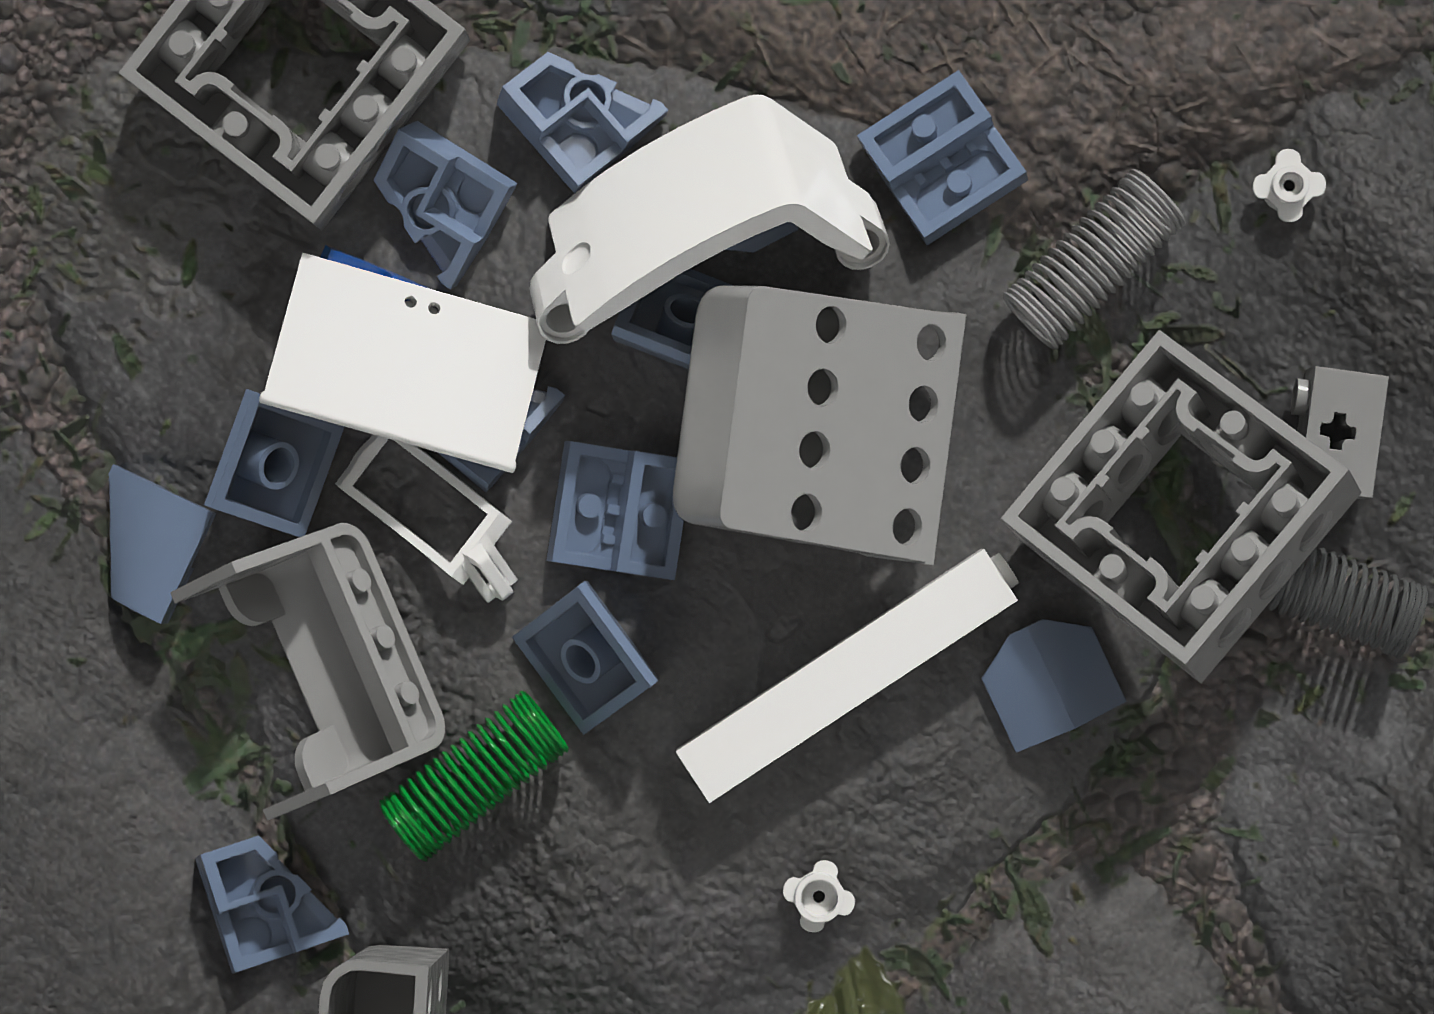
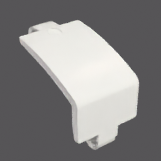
M751 95L696 118L638 149L594 178L556 208L548 218L556 253L534 274L530 281L529 289L540 334L546 340L553 343L568 344L579 340L593 327L627 308L684 271L731 246L786 222L794 223L825 245L834 248L838 260L845 267L855 270L874 267L881 262L888 253L890 242L877 204L868 192L848 179L835 143L771 98L764 95Z

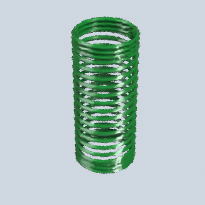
M520 690L519 694H515L514 698H510L509 703L517 716L508 705L502 704V709L524 736L537 758L523 744L499 711H494L493 716L515 742L528 764L512 748L490 718H485L486 725L511 755L520 771L506 758L484 727L476 724V730L502 761L512 779L496 763L473 731H468L467 736L495 770L503 785L489 772L469 743L464 738H459V744L488 779L495 793L483 782L456 745L451 744L450 750L467 773L479 785L486 799L474 788L449 753L442 751V758L471 793L479 808L466 796L458 782L438 758H433V764L450 787L462 799L470 814L457 802L435 770L430 765H424L425 772L455 808L462 822L450 811L440 794L422 772L416 771L415 776L432 800L446 814L453 828L441 817L420 786L412 778H407L408 786L426 810L439 823L445 836L434 826L424 809L404 785H398V790L405 801L393 791H390L388 796L385 795L384 799L379 800V807L391 827L421 861L428 862L429 858H433V854H438V850L442 851L444 847L443 842L451 844L452 835L460 837V828L462 830H469V822L478 823L477 815L485 817L487 815L486 808L494 810L496 805L494 801L503 803V794L511 797L513 794L512 788L520 790V781L529 783V774L537 777L539 773L537 767L546 770V760L550 763H555L556 760H559V756L564 755V752L568 753L569 747L541 708L525 691ZM423 823H424V824L429 828V830L432 832V834H433V836H434L436 842L434 841V839L432 838V836L430 835V833L428 832V830L425 828V826L423 825Z

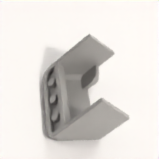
M348 523L330 526L232 561L170 592L176 604L219 588L227 609L240 623L248 626H257L272 621L319 732L301 740L295 751V767L305 791L263 809L267 821L438 747L442 742L445 734V721L442 711L366 536L357 527Z

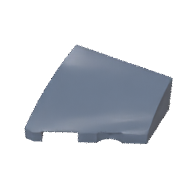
M419 121L398 129L373 180L387 202L395 205L400 210L403 216L404 228L414 243L420 240L423 242L442 271L437 278L441 284L450 290L458 285L518 184Z
M113 464L109 472L111 598L160 624L169 623L178 604L174 603L170 592L188 583L194 570L191 566L216 513Z

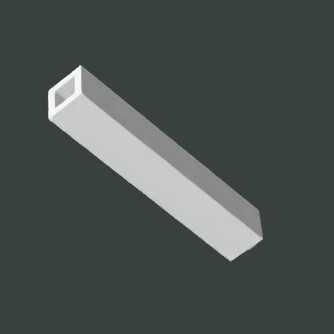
M985 549L978 550L676 749L677 755L707 801L711 803L1018 601L1011 588L1019 584V581L1000 553L990 558Z

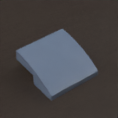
M959 70L857 135L860 144L926 245H929L1028 181L1026 170L994 127L992 116Z
M565 441L546 561L675 580L684 520L677 514L673 504V485L677 457Z

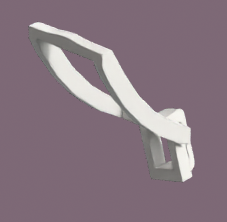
M372 435L359 448L349 466L335 484L395 530L455 580L464 585L469 578L487 603L495 597L503 601L514 593L511 585L518 579L494 546L512 521L421 448L395 441L487 513V516L451 562L353 486L388 441V438ZM473 565L477 566L481 570L485 578L488 580L487 584L485 583V581Z

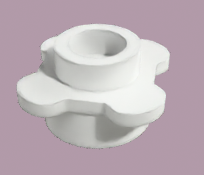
M1293 149L1280 151L1275 157V165L1266 174H1260L1255 177L1252 183L1254 195L1259 199H1264L1271 208L1277 210L1278 217L1285 222H1294L1300 219L1305 204L1312 197L1322 195L1326 188L1324 176L1319 172H1311L1301 163L1300 154ZM1286 180L1293 181L1295 185L1293 191H1286L1283 184Z
M827 860L818 861L814 865L813 871L801 878H789L783 887L785 899L794 902L801 914L800 924L808 932L821 931L825 922L832 920L838 914L843 916L850 914L855 905L853 894L844 890L837 879L838 869L836 865ZM818 890L825 894V898L821 902H816L813 899L814 892Z

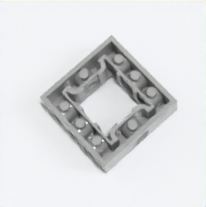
M175 0L118 73L321 231L393 141L398 129L407 123L470 42L466 29L429 0H320L375 42L380 48L369 63L363 59L356 68L359 73L358 77L331 111L326 108L318 117L322 123L309 140L305 142L275 115H270L241 92L231 81L216 73L272 0Z
M1158 330L1005 512L1001 520L1021 542L1202 684L1362 492L1348 468L1162 331ZM1182 435L1257 491L1258 494L1249 505L1243 502L1238 507L1236 512L1239 517L1209 553L1202 550L1195 559L1198 566L1179 587L1157 561L1151 557L1145 561L1133 551L1108 522Z

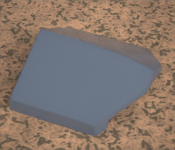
M1041 619L1009 634L981 677L1016 753L1076 729L1127 702L1092 627Z

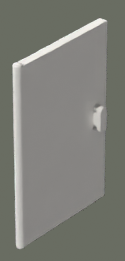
M302 253L265 390L260 394L259 402L513 473L516 469L515 460L546 339L540 334L537 320L534 318Z

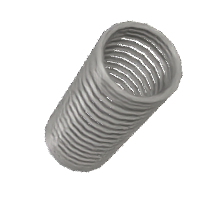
M1131 169L1129 173H1126L1125 178H1121L1118 181V187L1110 189L1111 195H1104L1102 197L1103 203L1097 202L1095 210L1087 211V218L1081 217L1079 225L1071 227L1072 233L1064 234V241L1057 240L1056 248L1048 249L1049 256L1042 255L1040 257L1041 264L1034 263L1032 265L1033 271L1025 272V279L1018 278L1017 284H1012L1011 288H1008L1007 292L1003 293V299L1011 311L1048 347L1058 349L1059 345H1062L1063 341L1069 338L1068 332L1059 321L1070 331H1077V326L1071 318L1079 324H1084V318L1078 310L1086 316H1092V310L1087 303L1094 309H1099L1100 303L1097 298L1102 301H1108V295L1102 288L1109 293H1116L1113 283L1117 286H1123V279L1120 275L1125 278H1131V272L1128 267L1133 271H1138L1139 265L1137 261L1147 263V257L1144 253L1149 256L1155 255L1152 245L1156 248H1162L1163 243L1161 239L1169 241L1170 235H1175L1177 231L1181 230V226H1185V218L1176 204L1156 183L1141 171ZM1116 193L1123 196L1129 206L1119 200ZM1108 200L1117 206L1122 215L1110 206ZM1100 208L1107 211L1114 222L1104 216ZM1093 216L1100 219L1102 224L1109 232H1107L1103 227L1097 224ZM1085 223L1094 229L1100 239L1087 229ZM1077 231L1085 235L1093 247L1082 240ZM1070 239L1080 246L1087 257L1073 246ZM1062 246L1071 252L1078 263L1066 255ZM1054 254L1063 259L1075 276L1058 262ZM1046 262L1053 265L1066 282L1055 274ZM1039 270L1047 274L1061 292L1044 279ZM1031 277L1044 287L1055 302L1035 285ZM1023 285L1031 289L1039 298V300L1045 305V307L1034 296H1032Z

